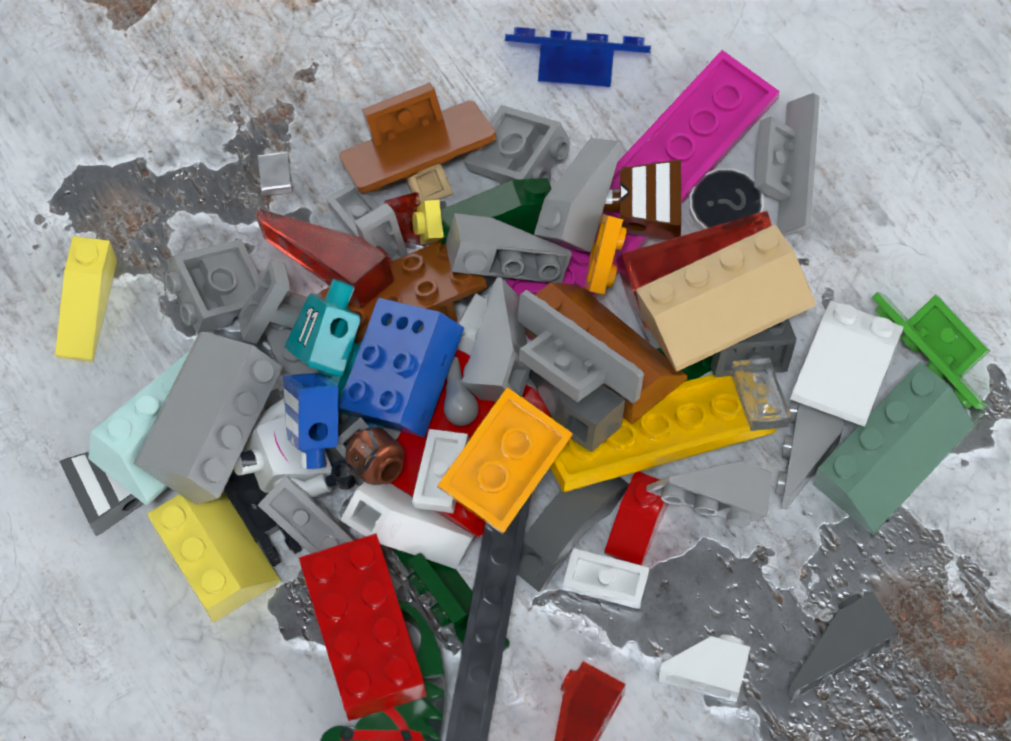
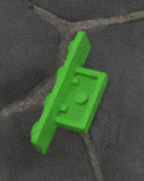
M876 292L872 296L879 305L875 308L878 315L904 327L903 331L905 333L901 335V339L915 353L921 350L930 359L926 364L927 367L942 380L947 378L956 387L954 393L963 406L969 409L973 405V407L979 410H983L988 406L963 377L991 350L940 296L935 294L910 319L885 294Z

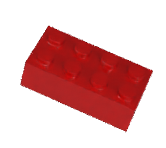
M375 533L299 557L298 559L348 721L427 697L422 675L377 534Z

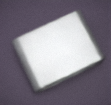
M288 152L258 155L262 195L292 193Z

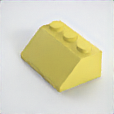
M222 491L219 499L198 505L193 504L179 494L147 513L154 530L212 623H215L281 582L224 491Z

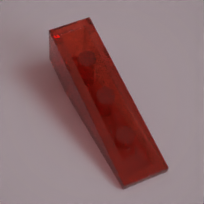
M263 209L255 212L265 240L329 286L333 278L353 285L355 288L350 301L359 308L364 307L394 282L390 268L391 258L382 247H374L360 237Z
M582 661L577 671L570 669L560 687L564 694L554 741H599L625 695L626 684Z

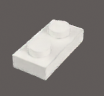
M429 429L412 499L415 508L454 513L456 501L436 486L470 440L468 434Z
M573 548L562 589L640 609L650 568Z

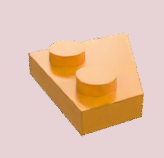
M602 214L596 242L593 243L589 256V265L584 285L586 290L604 295L606 287H612L617 271V265L612 264L615 250L622 249L626 236V228L621 227L623 219Z

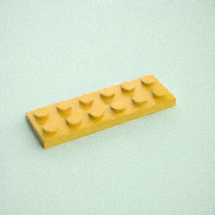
M712 374L683 382L632 425L623 418L621 428L593 452L569 439L550 466V469L562 491L567 492L776 433L778 421L749 375L714 377Z

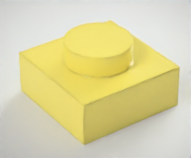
M440 200L424 201L417 207V212L413 213V229L415 235H420L421 245L437 243L444 237Z

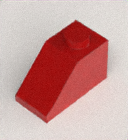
M640 471L634 472L620 503L604 550L605 555L638 565L643 564L669 503L661 500V496L646 491L647 485L660 481L659 479Z

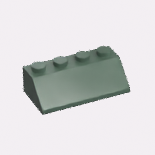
M919 362L870 413L865 427L859 425L819 466L813 485L870 534L874 535L974 428L975 424L951 386L922 362Z

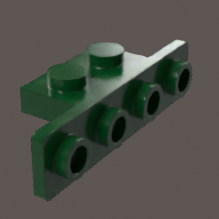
M391 548L410 574L407 576V580L419 597L425 595L432 604V607L429 609L435 620L442 628L448 626L460 644L463 645L472 595L470 587L454 568L427 560L421 552L417 555H412ZM507 637L505 641L504 651L510 647V642L507 639Z

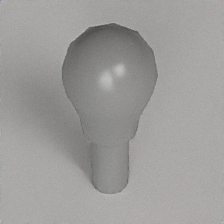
M454 357L446 377L448 384L446 385L444 414L450 423L457 426H466L476 419L479 406L474 395L462 383L463 378L459 360L457 357Z

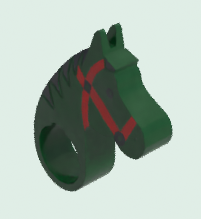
M398 600L404 621L413 625L421 635L420 647L415 657L422 675L427 697L364 716L352 728L334 726L324 732L320 741H442L447 706L446 679L442 657L433 632L423 616L413 606Z

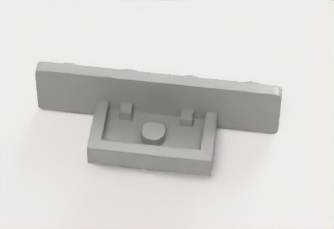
M814 93L787 103L785 124L773 117L760 120L754 187L779 201L777 227L784 237L807 230L811 224L820 97Z
M528 290L520 294L517 320L538 337L520 348L519 361L576 402H579L604 383L632 403L640 399L644 377L641 369Z

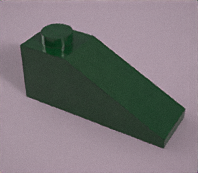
M548 178L510 180L441 209L444 236L440 240L441 244H446L454 213L492 217L534 235L544 199L552 189Z

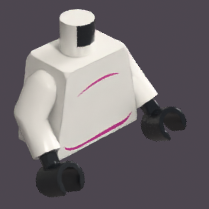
M284 398L269 407L256 421L245 444V450L241 452L234 466V471L239 476L254 473L260 489L265 493H270L283 477L288 475L312 499L331 492L332 487L335 485L340 489L349 490L356 481L353 475L340 478L342 473L349 472L351 469L348 467L346 460H339L331 467L325 449V467L318 469H305L301 467V450H298L287 438Z

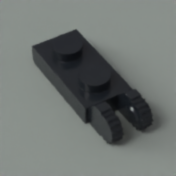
M233 469L224 490L255 543L259 542L272 566L274 567L281 563L277 550L267 538V536L274 532L281 531L287 547L294 554L302 551L300 544L258 506L269 493H265L260 489L255 474L250 473L239 476Z

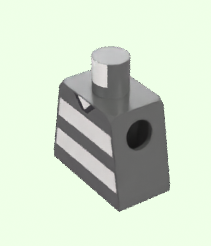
M89 452L65 458L59 462L94 534L98 536L141 507L144 503L88 459Z

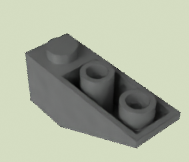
M532 369L530 370L529 377L553 420L573 433L570 439L593 452L621 428L625 399L615 391L601 385L579 402H576Z

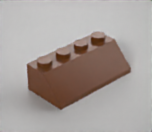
M550 282L535 294L539 299L544 300L549 306L569 320L574 321L579 327L596 339L604 342L609 348L626 360L634 363L643 371L644 377L640 399L632 403L624 398L623 418L631 425L687 380L686 373L682 370L676 372L668 358L579 284ZM524 326L525 334L532 340L538 337ZM605 383L602 384V385L605 386L606 388L613 390L612 388H610V387H609L608 385H606Z

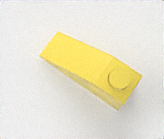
M72 237L63 278L55 350L57 358L94 362L117 264V257L108 240Z

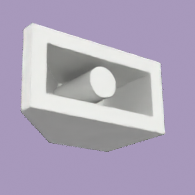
M721 635L720 638L711 636L663 662L660 667L658 682L737 703L751 647L743 645V640L734 636Z

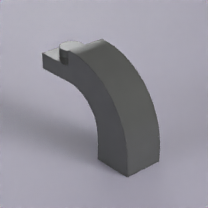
M616 477L567 492L561 490L524 536V545L522 546L517 575L538 592L546 589L579 539L595 523L612 513L626 492L629 483L621 477Z

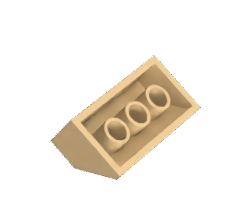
M776 224L636 289L641 318L676 372L816 306L815 299L797 256Z

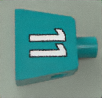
M333 278L326 298L310 293L284 348L307 366L342 377L360 323V315L347 307L355 287Z

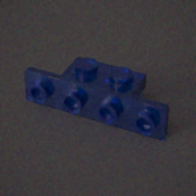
M514 27V34H505V41L541 44L538 81L611 87L614 50L651 53L652 45L644 44L645 37L623 36V42L621 43L609 42L608 34L587 33L586 40L573 39L572 31L550 30V37L536 36V28Z

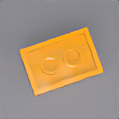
M507 387L436 487L503 534L573 433Z

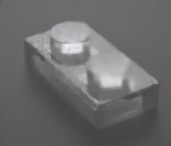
M770 358L733 361L730 373L750 430L788 427L791 415Z

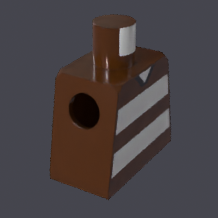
M681 160L622 168L620 170V189H609L603 212H620V219H623L621 227L626 228V234L668 241H680Z

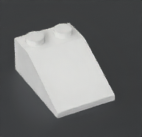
M830 301L790 399L865 427L891 365L904 327L893 323L887 318L876 317L856 310L851 305Z

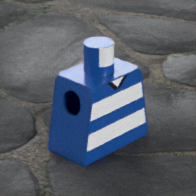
M322 373L283 375L287 438L298 450H301L302 468L325 467L324 448H334L338 445V386Z

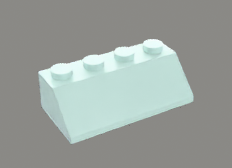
M189 352L98 425L90 434L88 459L146 506L168 486L133 464Z

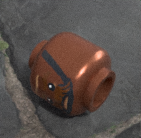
M368 427L352 435L346 449L345 460L348 467L364 482L371 485H382L393 482L401 474L405 453L402 446L384 429Z

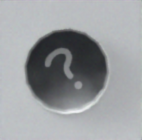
M720 168L708 172L692 189L689 197L690 216L695 226L718 240H737L749 235L759 223L764 210L763 193L754 187L755 180L747 173L733 168Z

